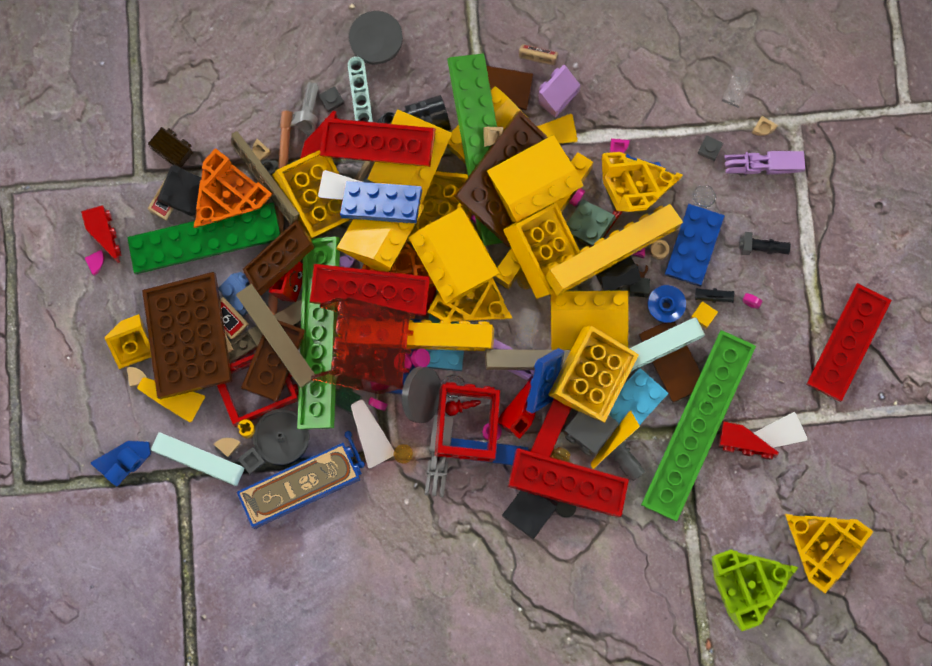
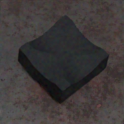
M176 165L171 166L157 201L187 215H195L202 177L187 172Z
M631 256L596 275L604 291H612L617 289V287L632 285L641 280L639 268Z
M520 490L504 511L502 517L534 540L557 509V506L542 496Z

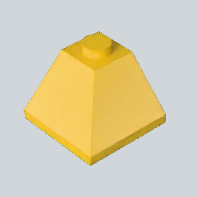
M139 314L120 321L105 336L106 343L119 369L151 357L149 336Z

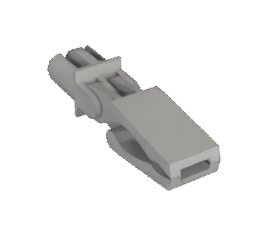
M434 415L430 443L432 459L428 461L424 495H429L431 478H434L432 496L436 497L438 480L442 479L440 497H444L448 462L446 457H440V461H438V457L434 456L438 416ZM445 416L443 446H451L454 417Z

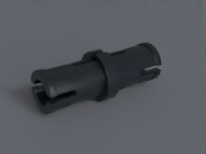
M752 238V251L767 252V254L782 253L789 255L790 242Z
M696 288L695 300L712 301V303H716V301L734 303V291L717 290V288H713V290Z

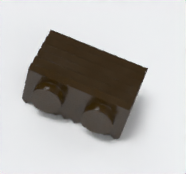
M161 127L148 142V146L171 165L181 168L193 154L190 148L191 144L184 139L180 141L176 138L177 134L170 128L165 130Z

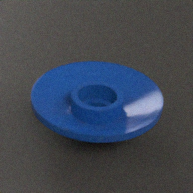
M659 286L649 296L648 309L650 314L660 322H675L685 312L686 299L684 294L674 286ZM663 303H669L670 307L664 308Z

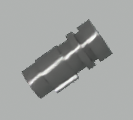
M624 441L610 453L611 457L614 456V461H618L621 465L620 468L625 475H629L633 481L646 472L635 456L630 453V448H626Z

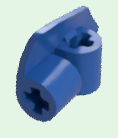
M127 441L91 462V465L118 487L130 472H135L151 455L150 442Z

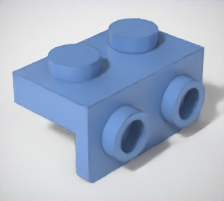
M238 272L231 274L218 290L242 317H245L248 312L235 294L249 286L250 283L245 274Z

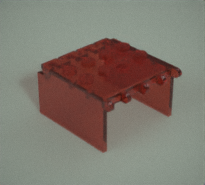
M337 297L321 303L320 308L336 311L338 315L343 316V318H337L335 334L341 335V337L334 338L333 353L338 354V356H332L331 370L312 375L311 380L375 394H383L398 389L403 390V374L409 373L410 370L404 367L405 355H410L412 351L406 348L407 337L413 336L414 331L408 330L409 319H415V314L352 298L343 299Z

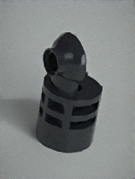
M441 95L404 106L405 110L403 112L444 130L451 129ZM385 113L378 119L377 123L390 124L395 113Z

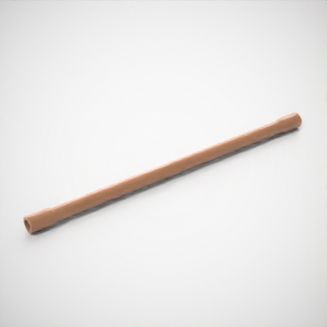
M291 111L281 112L278 169L288 165L290 125L293 116ZM275 205L280 232L282 234L284 225V215ZM269 293L268 308L275 315L277 313L278 298Z

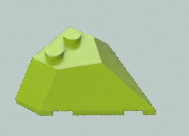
M731 549L712 556L714 580L729 617L741 632L762 623L764 617L798 569L796 566L781 564L777 561L739 553Z

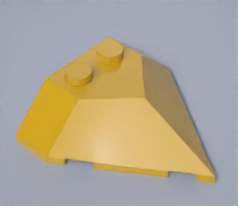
M621 152L602 154L603 184L617 211L633 212L647 210L683 177V174L676 172L674 175L665 171L666 168L637 158L635 161L627 158L626 154Z
M493 278L455 303L445 304L438 292L427 313L441 321L447 320L451 322L512 319Z
M785 514L808 581L824 594L839 580L874 532L857 519L846 520L831 517Z

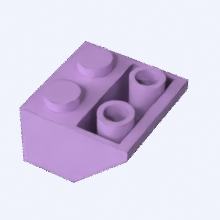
M565 65L560 69L556 68L551 74L552 78L548 82L545 81L538 89V104L555 118L580 91V84Z

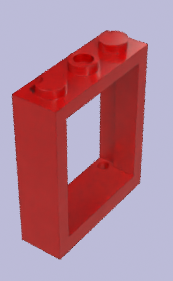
M254 354L231 363V374L250 367ZM289 373L286 380L291 396L241 417L238 415L226 383L217 385L234 427H237L242 420L252 421L272 410L281 409L298 402L297 395L299 389L297 384H292L290 378L293 376L291 373Z
M445 382V384H442L439 391L434 456L493 462L496 458L500 390H495V387L490 386L476 388L474 384L458 386L455 382ZM446 395L491 399L487 450L443 446Z

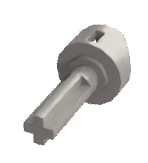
M310 82L307 85L302 110L294 112L290 128L295 127L308 136L316 130L318 118L312 112L319 86H317V83L312 84Z

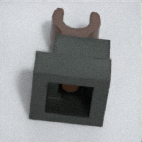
M648 265L645 266V271H639L641 280L630 286L629 296L649 297L650 279L645 278L648 272Z

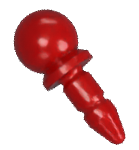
M460 400L457 402L448 401L445 413L449 416H455L458 412L463 413L462 409L478 406L481 404V400H470L462 403Z

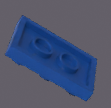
M558 348L536 361L534 377L530 383L531 391L527 397L526 411L533 414L553 402L554 398L548 394L561 371L565 354L564 350Z

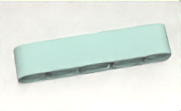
M352 57L348 62L355 121L368 118V122H373L365 64L362 58ZM355 65L361 66L359 70L352 69ZM359 82L364 84L361 88L355 87V84ZM360 100L366 101V104L359 106L357 103Z
M690 319L629 348L639 354L631 372L704 337L705 334L698 319Z
M158 432L151 451L234 486L238 485L245 469L240 465Z

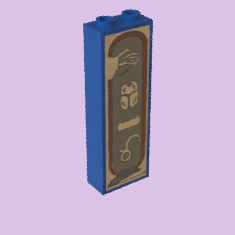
M341 443L237 491L252 528L257 529L360 481L359 475L362 472L358 464H353L351 457H354L350 446L345 447L344 443Z

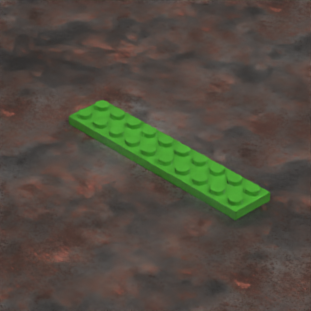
M484 53L447 58L468 177L492 146L484 147L483 128L497 127ZM476 218L478 235L484 246L503 243Z
M337 236L311 239L315 248L303 258L301 329L306 330V333L300 345V354L317 378L303 388L299 386L297 429L300 430L334 428L338 306L310 303L314 264L339 266L340 250L336 248L340 243V238Z
M720 330L641 506L677 522L756 345Z

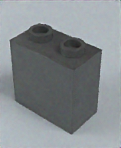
M579 411L564 430V434L570 443L580 445V450L586 455L590 456L592 454L595 457L619 423L609 415L605 423Z

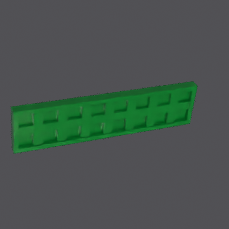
M274 202L264 204L260 209L194 228L193 221L129 236L127 239L134 274H140L271 243L281 235L276 207Z

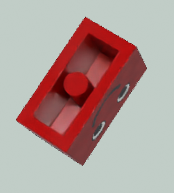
M298 262L271 286L268 292L282 301L297 302L302 286L303 264Z

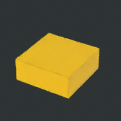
M702 301L691 318H697L700 325L707 329L718 312Z

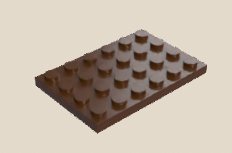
M521 111L516 112L502 134L496 139L495 143L454 195V198L507 247H511L503 229L515 222H512L487 170L548 138Z
M210 272L142 290L157 398L161 400L233 382L216 273Z

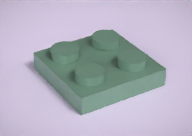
M582 199L567 225L573 238L592 247L597 240L604 237L616 218L615 215Z

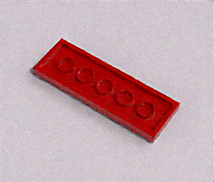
M325 118L320 156L430 167L436 129Z
M314 264L310 303L426 316L430 277Z
M857 283L806 385L842 402L892 300Z
M517 448L508 487L620 518L623 512L629 479Z

